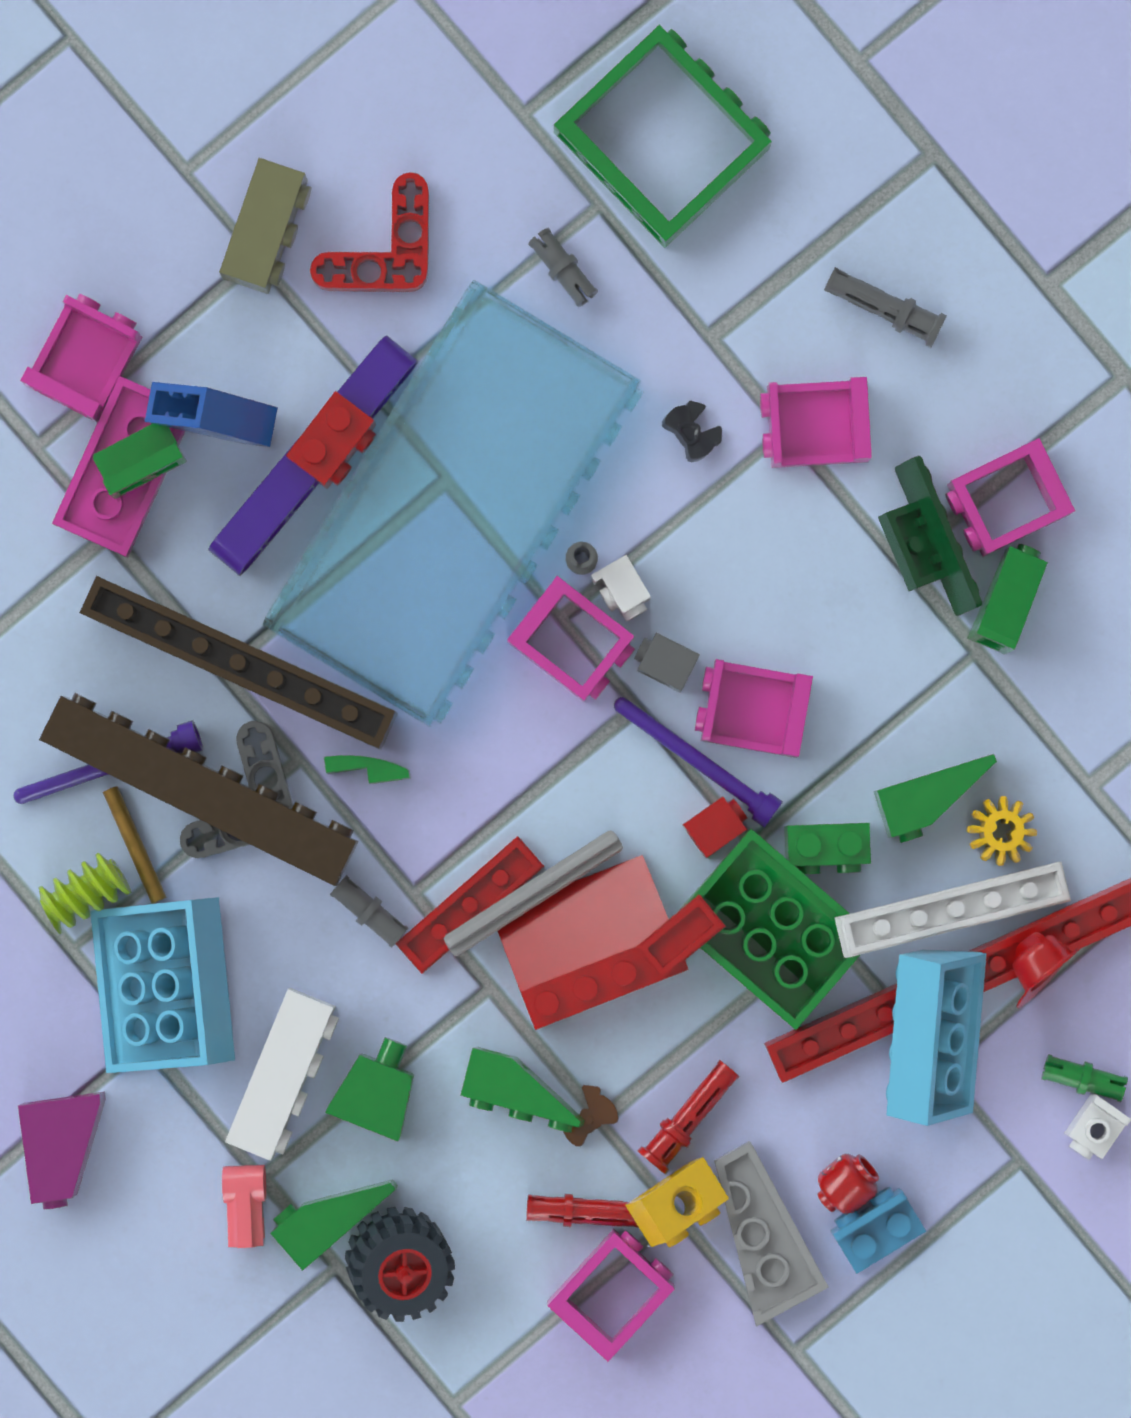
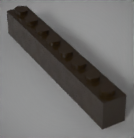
M99 576L95 577L79 612L88 618L379 750H382L398 715L396 711Z
M74 693L72 699L60 696L39 738L40 741L333 886L338 885L359 842L351 838L354 830L334 820L327 826L314 819L317 814L316 811L298 802H295L292 808L277 801L280 793L259 783L254 790L240 783L243 775L223 765H221L219 771H216L204 765L207 757L187 747L184 748L181 754L167 747L170 741L169 738L150 729L143 735L131 729L134 721L114 711H111L107 717L94 710L96 702L78 693Z

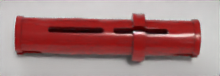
M528 1194L526 1221L563 1223L564 1227H571L573 1223L639 1228L625 1206L629 1202L573 1198V1194H565L564 1197Z

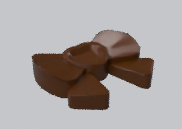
M582 1086L589 1109H582L579 1114L585 1119L584 1126H573L571 1133L563 1131L569 1142L576 1147H581L584 1144L589 1133L594 1132L604 1124H615L619 1120L615 1105L607 1097L600 1095L601 1089L598 1086Z

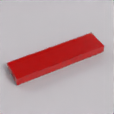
M517 836L397 941L396 945L419 972L423 974L449 951L444 941L445 935L523 886L544 865Z

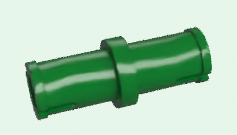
M1050 1054L1046 1058L1043 1068L1045 1070L1042 1072L1041 1080L1044 1081L1048 1080L1076 1088V1093L1085 1095L1086 1092L1117 1100V1102H1122L1126 1090L1124 1086L1128 1082L1127 1076H1119L1093 1068V1063L1085 1061L1081 1065L1053 1057Z

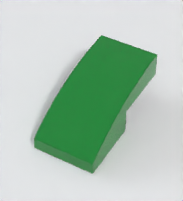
M355 755L324 757L327 774L367 769L369 784L411 779L410 770L382 759Z

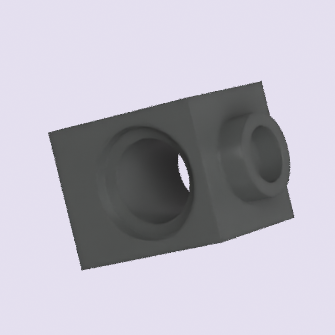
M656 632L652 641L644 638L634 659L641 662L637 669L638 672L681 693L700 654Z

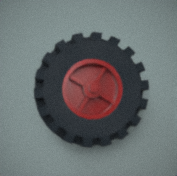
M396 1207L387 1208V1215L381 1216L379 1211L371 1214L370 1216L373 1221L368 1225L362 1221L357 1226L360 1234L358 1236L351 1234L348 1241L351 1250H346L345 1260L348 1265L346 1270L359 1300H362L365 1308L371 1313L376 1310L379 1318L387 1320L390 1314H392L395 1322H404L406 1315H411L413 1320L422 1318L420 1312L425 1309L429 1313L437 1308L434 1302L437 1299L444 1301L448 1296L445 1286L453 1285L454 1276L451 1270H455V1261L451 1255L452 1251L440 1228L435 1222H431L429 1217L423 1212L416 1215L413 1208L404 1207L403 1212L399 1213Z

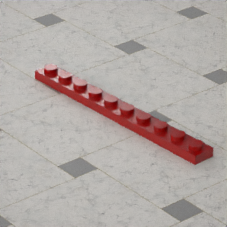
M1131 878L969 950L968 952L987 954L983 992L1017 978L1012 966L1016 959V948L1020 942L1034 932H1038L1043 936L1053 935L1070 950L1074 951L1077 948L1081 949L1130 927ZM897 983L798 1027L797 1030L794 1029L765 1042L764 1045L780 1081L784 1083L893 1034L894 1020L892 1011L896 1003Z

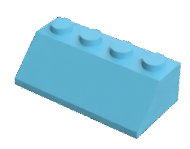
M922 949L899 955V963L896 968V1003L892 1011L894 1020L893 1039L889 1050V1058L891 1060L890 1076L886 1088L887 1116L929 1126L973 1113L986 953Z

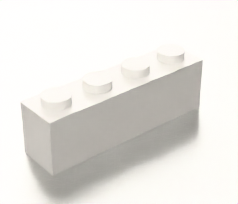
M293 988L287 989L226 1138V1143L269 1161L274 1158L276 1152L284 1154L292 1135V1131L286 1129L291 1114L299 1117L308 1095L301 1091L307 1076L315 1078L323 1059V1055L317 1053L323 1038L331 1039L338 1023L339 1017L332 1015L336 1006Z

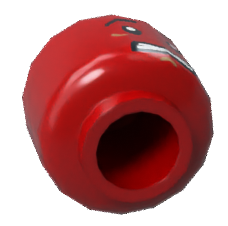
M845 1153L819 1173L818 1184L821 1190L817 1195L821 1203L831 1212L838 1210L846 1215L854 1213L877 1195L878 1187L876 1182L879 1180V1176L875 1168L865 1157L860 1154L855 1157Z

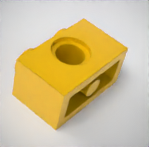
M704 1157L687 1162L625 1206L651 1247L666 1243L668 1248L690 1235L687 1228L695 1222L702 1226L721 1213L718 1206L726 1202L729 1197ZM676 1196L684 1203L685 1210L683 1215L678 1213L675 1208L674 1200Z

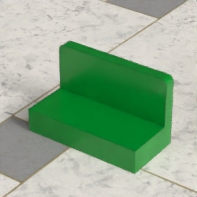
M151 424L93 455V460L104 479L103 483L109 495L114 499L187 462L170 428Z

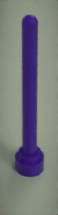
M620 697L615 700L614 709L619 714L749 807L747 811L753 815L751 817L752 820L763 828L767 825L782 804V800L771 792L766 795L760 791L758 794L628 699Z
M193 720L177 725V730L171 731V736L167 737L170 739L167 747L181 754L185 747L197 753L203 751L202 740ZM88 764L15 790L13 798L16 803L25 804L109 774Z

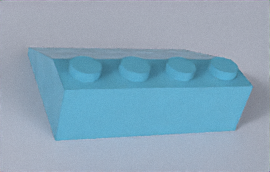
M219 897L103 909L99 912L97 910L90 911L106 1073L203 1066L234 1061L235 1052Z

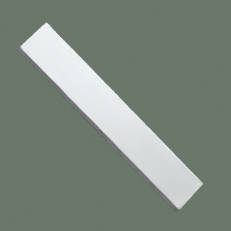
M1055 862L835 917V922L844 958L1070 902L1071 899L1062 862Z

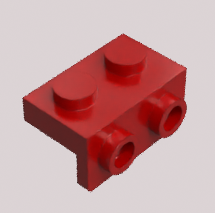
M335 391L286 454V457L316 479L326 489L332 483L338 486L352 469L348 462L358 450L363 454L376 438L377 434L373 432L376 423L371 417Z

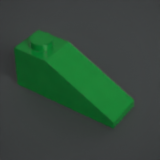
M995 755L984 756L873 791L888 838L898 836L900 843L924 836L921 828L932 825L997 762Z
M392 1179L307 1201L297 1209L290 1204L273 1219L278 1226L270 1234L303 1271L394 1192L398 1185Z

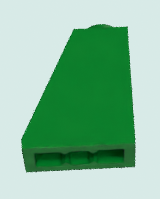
M1018 544L1017 548L1010 546L1005 549L967 639L1002 654L1015 650L1048 562L1039 559L1041 552L1024 544Z

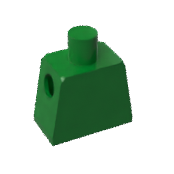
M385 1037L377 1058L361 1053L328 1105L325 1113L398 1142L403 1131L414 1079L413 1073L399 1068L407 1045Z

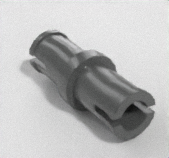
M546 228L540 231L538 235L545 242L547 248L535 236L529 241L528 245L534 249L548 267L550 278L553 281H559L574 300L577 307L583 306L589 301L579 290V287L591 299L598 293L596 287L594 288L577 266V258L573 254L568 255L553 236L551 230Z
M580 541L568 548L565 561L567 567L572 572L585 575L595 569L598 562V554L591 544ZM584 552L589 560L578 564L575 556Z
M346 875L330 893V896L337 899L358 917L356 919L358 924L362 926L365 923L392 948L408 927L404 926L380 905L382 901L378 897L371 898Z

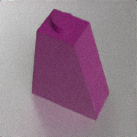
M105 1091L27 1102L18 1105L31 1204L42 1203L44 1210L68 1206L67 1199L73 1198L78 1194L105 1104Z

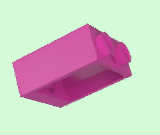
M1040 438L951 480L947 484L950 492L945 494L955 515L961 513L968 528L964 529L963 532L973 552L979 550L982 557L1075 512ZM1024 458L1050 512L992 540L966 486Z
M556 576L507 639V643L583 702L589 695L596 700L610 682L605 675L615 663L621 668L635 650L630 645L634 639L633 634L558 576ZM564 596L619 638L583 686L528 644L529 640Z
M613 1229L547 1301V1306L607 1362L611 1360L675 1290L674 1284L670 1281L674 1274L657 1258L652 1263L639 1252L644 1246L627 1230L620 1235ZM616 1248L647 1276L658 1289L619 1332L611 1338L575 1305L569 1297L607 1255Z

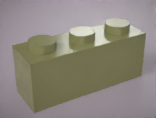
M258 158L219 271L224 280L269 294L272 285H279L285 269V263L280 262L284 248H291L293 246L298 231V225L293 223L298 208L305 210L311 194L312 187L307 186L308 180L304 172Z

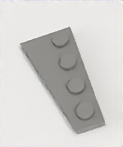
M748 1141L715 1159L714 1163L719 1182L729 1197L725 1202L757 1327L829 1287L751 1142Z

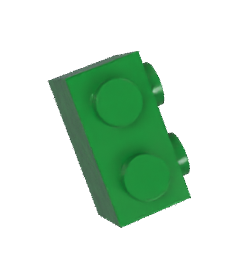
M870 823L784 826L785 858L804 874H821L820 866L837 865V873L861 872V864H871Z

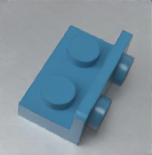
M887 1187L879 1191L870 1200L872 1205L859 1213L856 1211L847 1215L842 1214L834 1220L837 1226L830 1231L856 1274L926 1232L908 1202L906 1195L900 1188L892 1191L891 1187Z

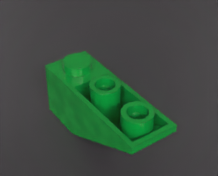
M481 1047L472 1048L460 1096L470 1098L469 1106L493 1111L494 1105L510 1109L509 1117L532 1122L533 1116L549 1119L548 1127L571 1133L573 1126H584L585 1119L518 1057Z

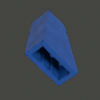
M152 382L145 422L236 443L270 447L278 407L208 387Z

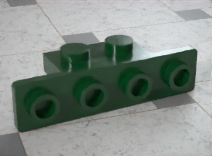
M920 455L895 467V472L909 504L878 516V519L908 591L910 592L941 580L956 616L982 606L978 585L972 579L963 557L962 547L954 536L948 521L947 511L939 500L929 469L925 466Z

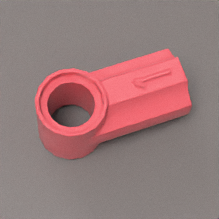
M265 1165L223 1166L222 1193L223 1201L227 1203L228 1247L252 1248L264 1246L263 1202H266Z

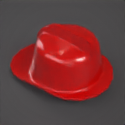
M1034 932L1020 942L1016 948V959L1012 966L1025 993L1016 1007L1018 1009L1023 1007L1035 997L1057 974L1063 964L1080 949L1077 948L1072 951L1055 936H1043L1038 932Z

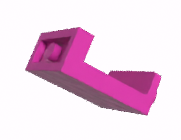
M79 294L77 299L66 295L62 301L65 306L32 368L27 366L20 381L25 386L98 423L118 377L123 376L143 337L138 331L134 330L137 323L117 312L114 313L112 318L99 312L98 310L101 305L85 295Z
M851 377L849 381L777 385V382H770L767 386V393H760L761 417H769V433L762 435L764 458H771V468L866 463L871 460L867 377Z
M716 659L713 668H705L702 691L709 692L707 707H699L696 718L695 731L702 732L700 741L794 758L799 757L813 676L778 672Z

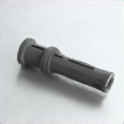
M836 267L824 289L826 292L839 296L893 323L892 327L895 328V331L901 333L904 330L925 340L926 346L930 348L934 344L947 317L943 313L936 315L917 306L916 300L912 298H906L903 301L877 287L848 275V273Z

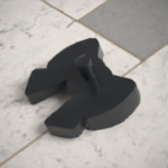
M689 401L686 405L673 408L662 420V427L675 434L676 438L685 448L687 461L691 463L704 459L714 446H718L722 441L721 426L701 432L700 425L694 423L706 408V405L694 401Z

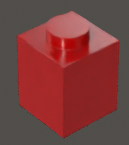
M722 796L686 821L682 826L702 855L708 858L747 829L742 822L748 818L735 799L727 802L724 796Z

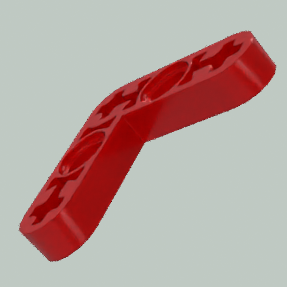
M409 172L397 177L393 183L391 252L321 253L314 258L310 267L311 277L316 286L326 291L413 292L422 288L428 278L429 190L425 179L417 173ZM409 182L415 183L417 190H422V194L415 195L414 209L415 211L423 209V215L411 212L398 215L399 209L407 211L406 196L399 194L400 190H405ZM405 222H416L422 229L421 237L414 243H406L399 237V228ZM328 261L333 262L335 269H347L345 261H353L351 265L353 283H345L347 279L346 274H334L332 281L326 282L322 274H317L318 269L325 268ZM367 261L375 262L381 268L380 277L372 283L363 282L358 277V268ZM393 261V270H404L406 263L412 262L416 270H421V275H415L411 283L406 282L403 275H392L394 283H386L388 272L385 262Z

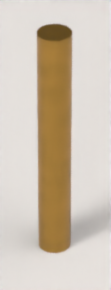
M118 786L102 792L151 904L167 898Z

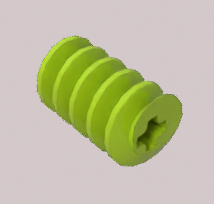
M100 853L95 854L97 867L93 868L87 862H81L83 875L80 877L69 869L67 871L69 881L67 885L58 878H54L55 892L50 893L43 886L38 887L40 903L51 924L59 934H62L61 922L69 928L76 925L75 913L84 920L90 917L89 905L98 912L103 910V896L111 903L117 902V888L126 895L132 893L124 874L113 859L107 860Z

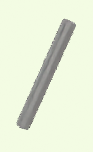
M613 831L605 832L445 935V944L454 956L461 955L621 852L623 849L622 843Z

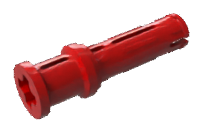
M719 1060L671 1120L669 1118L662 1120L659 1124L661 1127L659 1132L646 1147L641 1146L637 1151L666 1175L669 1171V1163L683 1147L688 1148L690 1146V1141L692 1140L690 1135L740 1076Z

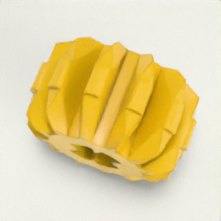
M1006 796L999 797L997 810L990 799L984 800L983 807L987 815L978 810L971 812V816L981 822L980 826L971 825L966 827L967 833H979L980 838L969 843L970 848L976 849L985 845L986 847L980 856V859L983 861L990 859L995 851V862L998 866L1004 865L1006 851L1014 863L1019 862L1021 859L1016 847L1030 852L1033 847L1030 843L1024 841L1023 838L1024 836L1032 837L1037 835L1036 829L1024 828L1025 823L1034 819L1033 814L1027 813L1021 817L1018 816L1023 807L1021 801H1016L1008 811V799ZM1000 819V824H1009L1011 828L1006 833L1008 840L1003 843V838L995 839L992 834L997 829L995 822Z

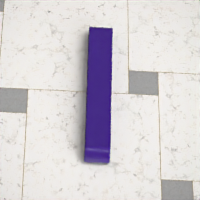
M386 335L377 343L337 392L373 419L418 364V360ZM285 454L216 536L208 551L238 576H241L318 486L319 482L289 460Z

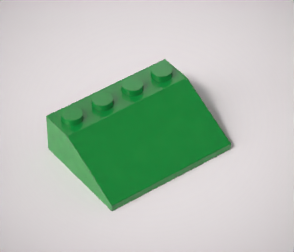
M752 829L745 834L681 907L683 908L698 894L704 899L726 927L700 948L795 1030L798 1029L860 956L844 958L835 917L850 913Z

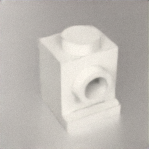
M627 555L591 575L594 585L601 581L604 584L605 588L599 590L609 610L612 612L618 608L626 622L648 610L644 603L649 601L651 596Z
M1091 1093L1064 1134L1073 1139L1069 1147L1086 1159L1090 1160L1093 1154L1103 1159L1131 1119L1099 1096ZM1096 1123H1101L1104 1127V1133L1099 1138H1093L1090 1134L1092 1125Z

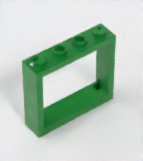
M659 24L554 123V134L645 229L666 248L770 149L772 141L768 138L771 132L767 126L756 116L750 119L741 110L740 107L743 103L730 88L726 87L722 90L712 79L715 76L712 69L702 59L698 58L694 61L684 50L687 47L684 40L674 30L670 29L666 32ZM658 46L752 143L670 221L576 125Z

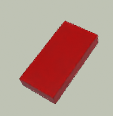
M698 894L639 943L636 949L663 979L726 926Z

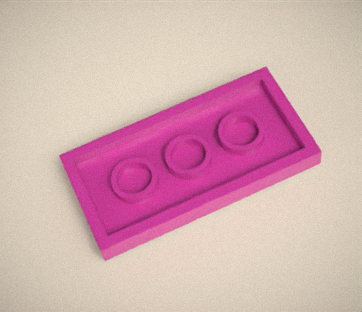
M119 376L52 524L128 558L166 473L117 499L109 495L103 483L104 479L93 460V455L151 425V423L145 422L150 389ZM170 428L179 445L185 431Z

